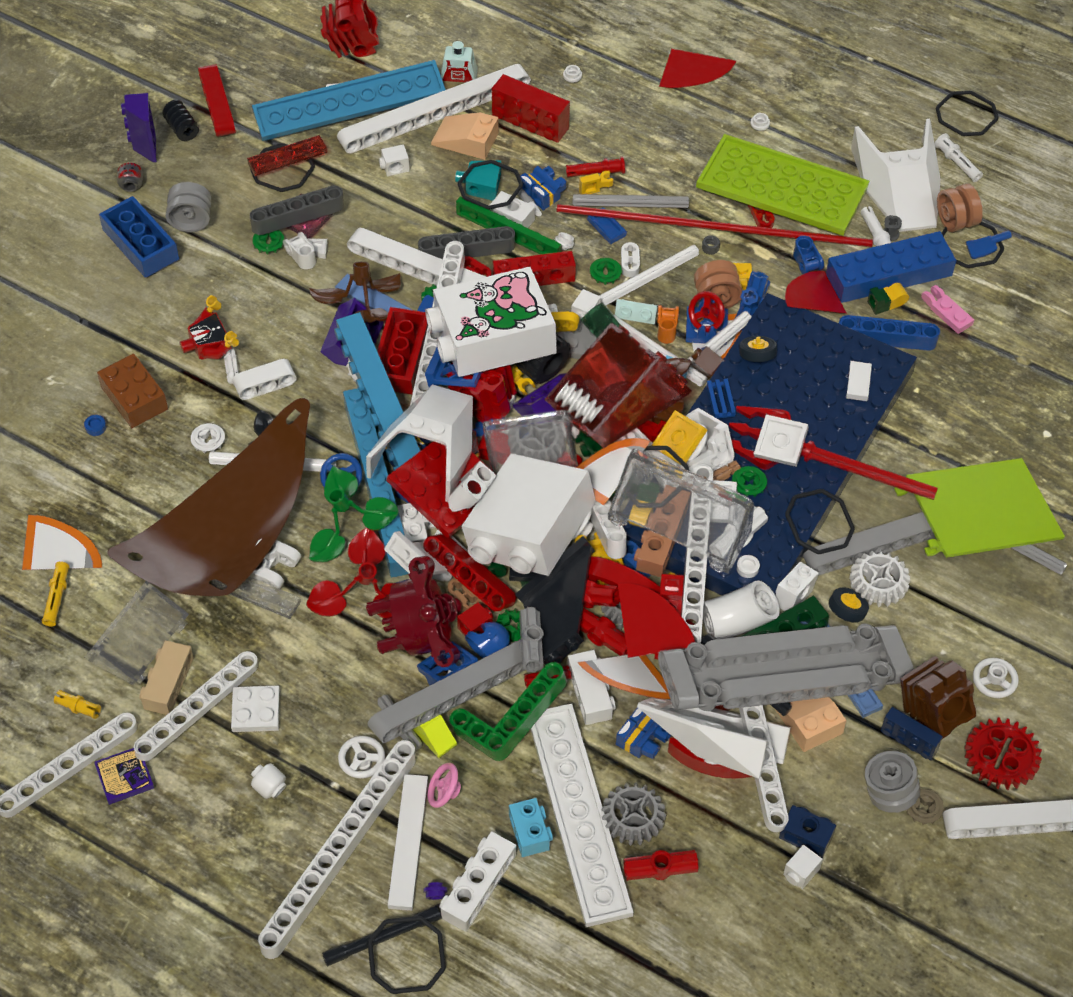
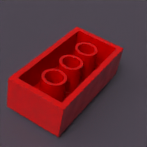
M502 74L492 87V116L559 143L569 130L570 101Z
M390 307L377 352L395 392L413 395L428 328L425 312Z

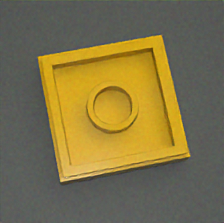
M674 410L651 446H668L686 463L706 434L707 429ZM657 450L665 456L669 457L670 459L674 460L675 462L679 463L668 451Z

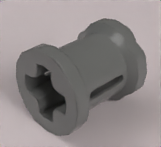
M889 215L885 218V228L883 230L889 233L890 241L892 242L899 238L902 220L898 216Z

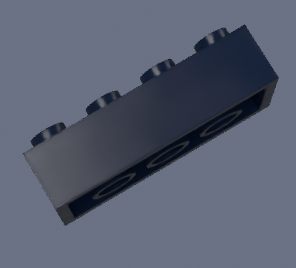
M891 707L886 714L881 731L886 736L892 737L898 743L907 746L911 751L919 753L923 758L930 761L939 750L943 738L940 734L894 707Z

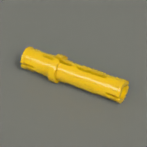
M59 561L55 564L53 578L49 581L50 591L42 619V624L45 626L53 627L56 625L63 590L67 587L68 563Z

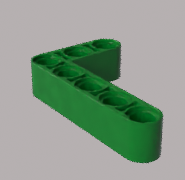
M556 662L547 664L494 728L465 709L454 710L449 720L455 734L495 761L505 760L566 686L567 679L563 668ZM559 675L557 678L551 679L552 676ZM540 692H545L541 696H536ZM530 709L528 713L522 714L524 710ZM461 721H466L464 724L458 725ZM516 727L513 731H508L509 728ZM478 733H483L482 736L475 737ZM501 744V747L498 749H493L494 746Z

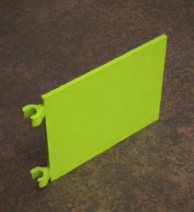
M1022 458L906 475L907 478L938 488L934 500L914 494L936 539L927 541L929 547L924 548L927 556H934L939 552H943L945 557L948 558L1065 538ZM894 488L897 496H903L908 493V491Z

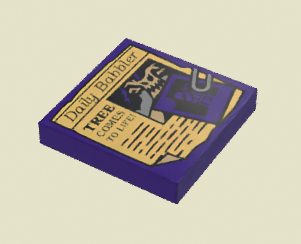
M134 748L94 762L109 805L154 789L146 763L137 759Z

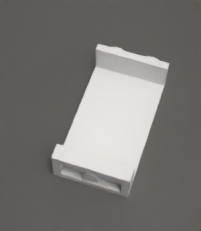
M437 530L435 535L440 534L441 532ZM400 531L393 533L384 548L408 573H410V561L420 556H428L433 559L435 563L433 575L449 573L445 566H442L424 550V541L412 543ZM451 536V538L455 542H457L462 548H464L468 552V550L464 546H462L453 536ZM419 564V569H425V565Z

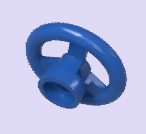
M339 453L329 457L323 463L320 471V480L323 487H325L327 470L330 471L333 466L331 464L337 460H347L352 463L347 468L342 467L338 469L351 474L356 471L358 486L360 485L362 468L355 457Z

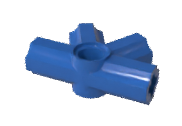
M759 271L751 272L747 289L743 290L740 296V308L736 317L743 311H747L752 317L766 296L770 287V281L768 280L769 276Z

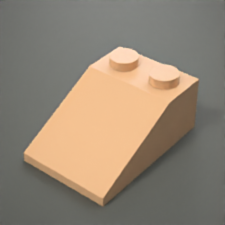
M481 112L445 116L431 145L485 160L499 134L498 117Z
M829 697L789 702L792 705V709L786 716H782L776 710L787 727H791L790 733L803 752L825 743L844 732L846 719Z

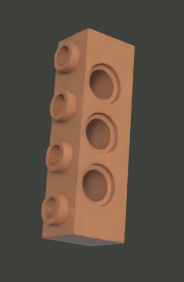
M665 488L662 496H657L655 504H661L675 491ZM680 493L663 508H656V512L650 514L648 526L650 527L648 531L644 530L641 538L643 545L641 548H637L634 556V561H637V571L661 577V574H664L689 508L690 495Z

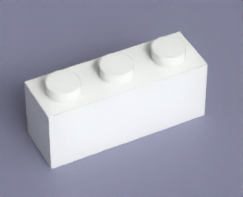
M594 650L568 655L567 665H569V670L571 671V681L585 725L611 720L613 710L616 709L613 696L609 697L608 695L609 684L595 678L577 663L601 659L596 657Z

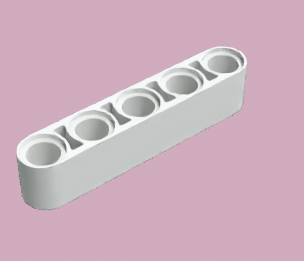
M608 499L605 505L596 501L592 507L590 520L604 550L610 558H623L626 555V532L610 500Z

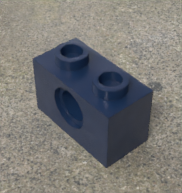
M792 805L788 813V823L784 830L780 832L779 839L798 848L805 845L823 859L834 836L836 824L832 823L828 818L818 817L810 813L804 807ZM803 828H811L813 832H807Z

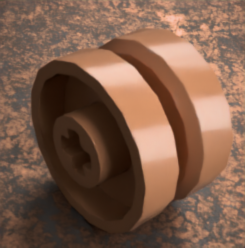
M970 183L958 185L955 189H944L938 193V214L942 224L949 232L960 231L964 227L970 228L981 223L983 216L981 200L978 192Z
M714 260L705 263L695 272L694 283L697 294L703 291L716 294L722 300L725 309L734 306L740 301L743 290L739 281L738 270L732 262Z

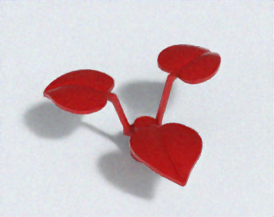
M368 528L361 530L349 544L348 557L350 561L354 564H361L357 577L341 592L339 586L333 581L326 580L316 584L306 602V606L312 612L327 617L340 614L346 607V600L343 595L357 582L363 585L373 584L375 592L378 594L374 597L373 601L385 598L386 595L390 594V588L393 583H386L380 591L377 585L378 581L375 579L377 573L375 566L383 560L385 550L382 541L373 530ZM388 611L377 614L381 618L392 617V614Z

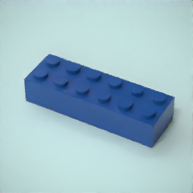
M938 231L830 257L828 259L826 275L841 303L868 297L870 289L874 287L882 289L894 283H901L905 288L950 277L953 275L956 259L942 233Z

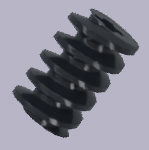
M175 99L165 105L162 112L163 117L178 139L189 141L195 138L199 133L197 122L183 105V102Z

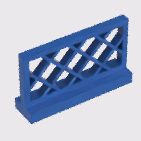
M436 347L425 376L428 387L432 384L436 386L476 387L482 372L472 374V380L463 379L464 376L458 377L453 364L451 365L449 362L442 363L438 347ZM449 372H452V373L454 374L453 376H451V377H449V378H444V377H443L444 375L448 374Z

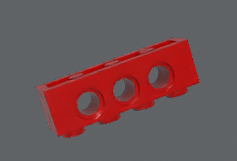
M572 251L493 261V275L531 267L539 286L575 282L576 264Z

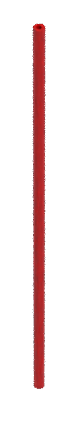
M557 204V212L794 239L805 235L813 241L872 247L873 239Z

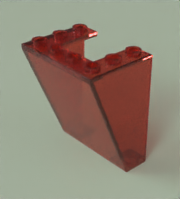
M613 323L608 325L544 399L556 412L602 448H606L686 397L692 391L686 385L688 381L679 373L678 375L676 374L678 370L669 362L666 364L668 359L659 351L655 354L650 349L646 351L642 347L639 348L640 343L632 336L628 337L630 332L622 325L617 327ZM568 381L569 386L573 383L577 384L575 391L583 388L582 396L589 393V402L596 399L595 407L601 404L604 405L591 423L588 421L582 424L583 416L576 419V410L571 413L568 412L570 405L562 408L563 400L555 402V397Z

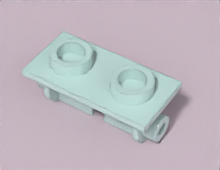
M617 299L615 316L624 320L655 324L658 307L654 304Z

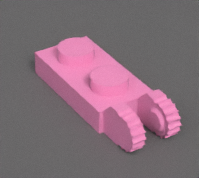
M934 285L931 287L930 291L932 294L928 291L921 294L922 299L930 309L957 334L973 325L974 319L949 296L945 295L939 286Z

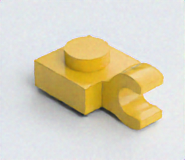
M604 171L600 176L596 173L579 177L580 194L600 192V188L613 185L610 171Z
M733 263L738 270L742 290H746L752 272V264Z
M516 365L511 367L515 385L523 395H527L528 393L524 389L525 386L531 385L535 388V383L530 378H521L523 373Z

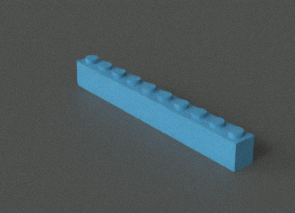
M359 312L337 319V328L334 329L337 340L342 341L343 355L350 360L348 363L352 375L356 374L357 376L356 384L359 392L363 391L365 395L363 397L364 404L367 409L370 408L372 411L371 420L373 425L378 426L380 430L378 432L380 439L389 426L404 412ZM403 432L397 434L387 444L388 449L385 450L389 462L393 461L395 465L393 471L420 452L414 435Z
M358 388L343 391L345 410L369 499L383 497L396 504L392 487L386 481L388 473L383 455L371 479L367 478L366 456L379 440L371 420L370 408L367 409L364 404L363 397L365 395L363 391L359 392ZM399 513L388 526L378 530L384 548L394 532L400 531L405 536ZM385 551V558L391 578L409 574Z

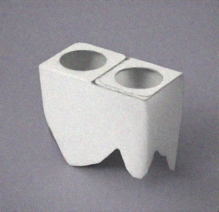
M479 461L460 479L461 483L452 491L448 498L449 508L454 512L466 508L467 510L479 501L495 479L496 475ZM474 480L479 483L481 487L479 494H473L469 491L467 486L469 481Z

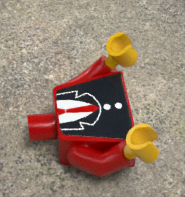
M210 295L206 299V304L209 307H205L199 317L187 328L189 339L179 342L183 353L195 350L198 358L201 360H219L232 349L231 346L236 347L239 345V340L236 339L237 334L233 331L226 333L217 313L213 312V310L221 308V302L215 296Z

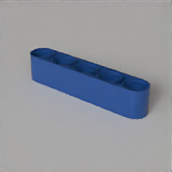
M844 315L839 320L841 325L898 348L933 350L936 348L940 334L939 327L932 323Z

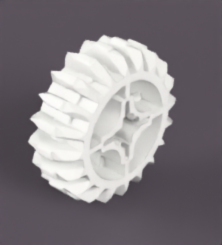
M881 550L878 554H875L873 551L869 555L864 553L861 558H857L855 564L851 567L849 577L851 589H855L857 593L861 594L862 598L869 600V606L874 602L877 603L878 608L882 603L888 607L891 602L896 604L908 591L910 583L909 568H904V562H898V556L892 558L890 552L887 555H884Z

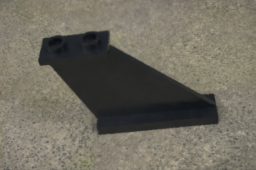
M584 536L563 552L549 576L543 574L536 575L515 594L523 603L524 609L534 607L540 612L541 629L544 632L542 651L543 663L545 665L551 662L560 664L568 654L577 650L580 644L584 642L583 638L579 635L591 554L595 552Z

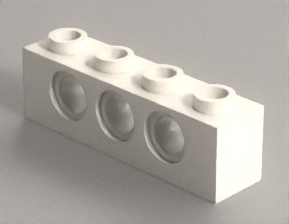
M492 831L487 838L484 837L481 840L476 856L469 858L465 866L466 871L462 877L459 875L452 886L453 891L449 896L445 895L439 906L441 908V919L465 932L468 931L516 856V844ZM486 859L495 860V862L491 864L485 863L484 861ZM474 878L482 879L479 883H474L471 880ZM462 897H467L470 899L468 902L465 903L459 901V899Z

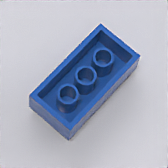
M134 196L99 214L102 230L145 278L179 260L177 245Z

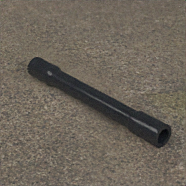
M437 906L414 915L422 916L430 923L441 920ZM421 921L395 923L383 928L372 942L373 946L426 925ZM373 933L322 952L326 966L328 967L347 959L353 954L368 949L367 942Z

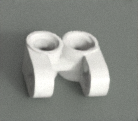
M276 540L269 553L258 565L257 568L259 569L254 570L247 579L251 583L267 590L278 592L284 584V579L278 573L270 570V568L278 562L289 567H295L301 559V554L293 547Z

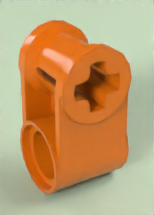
M658 305L657 337L662 343L670 344L676 338L679 306L665 308L662 305Z

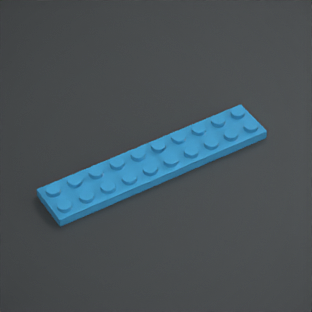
M432 60L252 105V110L262 141L404 106L446 89L436 61Z

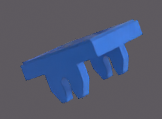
M704 298L699 302V307H695V313L699 312L704 306ZM687 306L686 342L706 344L717 334V331H721L728 325V309H725V316L721 326L718 329L711 326L709 332H705L706 328L703 324L713 325L714 323L710 319L704 318L700 322L702 326L699 329L695 328L690 321L689 307Z
M451 641L460 652L459 660L462 661L460 666H457L455 663L448 667L436 666L433 668L436 662L434 657L429 656L419 663L417 668L426 677L428 684L432 685L477 662L478 659ZM449 652L444 654L445 659L450 658ZM443 670H451V672L445 676L437 675Z

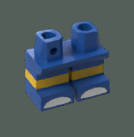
M536 166L533 173L520 175L523 190L535 201L534 203L543 211L560 199V193L566 189V180L562 177L554 180L555 172L550 166L543 169Z
M637 707L630 716V719L618 731L616 745L638 758L645 755L654 759L660 750V746L654 743L653 740L657 738L666 743L671 735Z

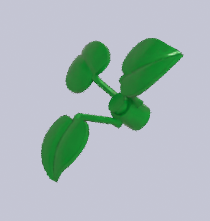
M332 466L325 482L324 496L333 506L331 511L334 515L336 531L323 529L314 535L310 544L309 559L314 562H327L337 558L343 552L346 540L339 536L338 512H346L352 506L364 514L362 522L365 527L375 531L385 528L396 518L399 512L398 507L389 499L375 497L367 501L366 510L360 508L349 499L358 489V480L353 474Z

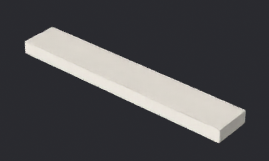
M404 774L388 909L410 911L413 909L428 776Z

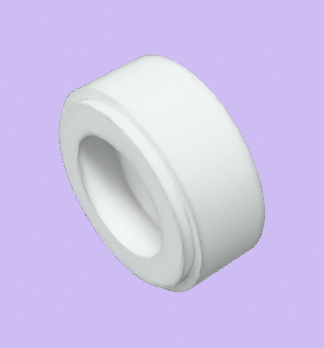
M744 555L739 558L737 562V572L739 575L745 578H752L758 574L760 563L756 557Z

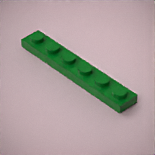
M461 196L456 200V214L486 229L504 226L511 227L515 231V243L540 255L561 252V244L555 240H551L490 209L466 201Z

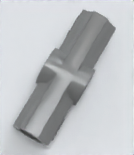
M527 607L521 610L519 614L521 634L519 648L522 651L523 668L527 672L535 673L543 668L542 638L544 632L541 629L540 612L534 607Z

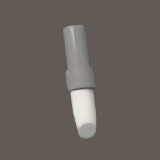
M522 188L518 196L524 202L530 203L535 207L536 216H541L542 213L534 203L535 201Z

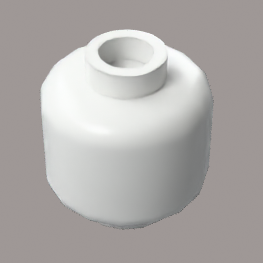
M271 763L264 767L260 764L251 773L254 777L251 781V786L265 799L270 797L275 799L286 787L285 775Z

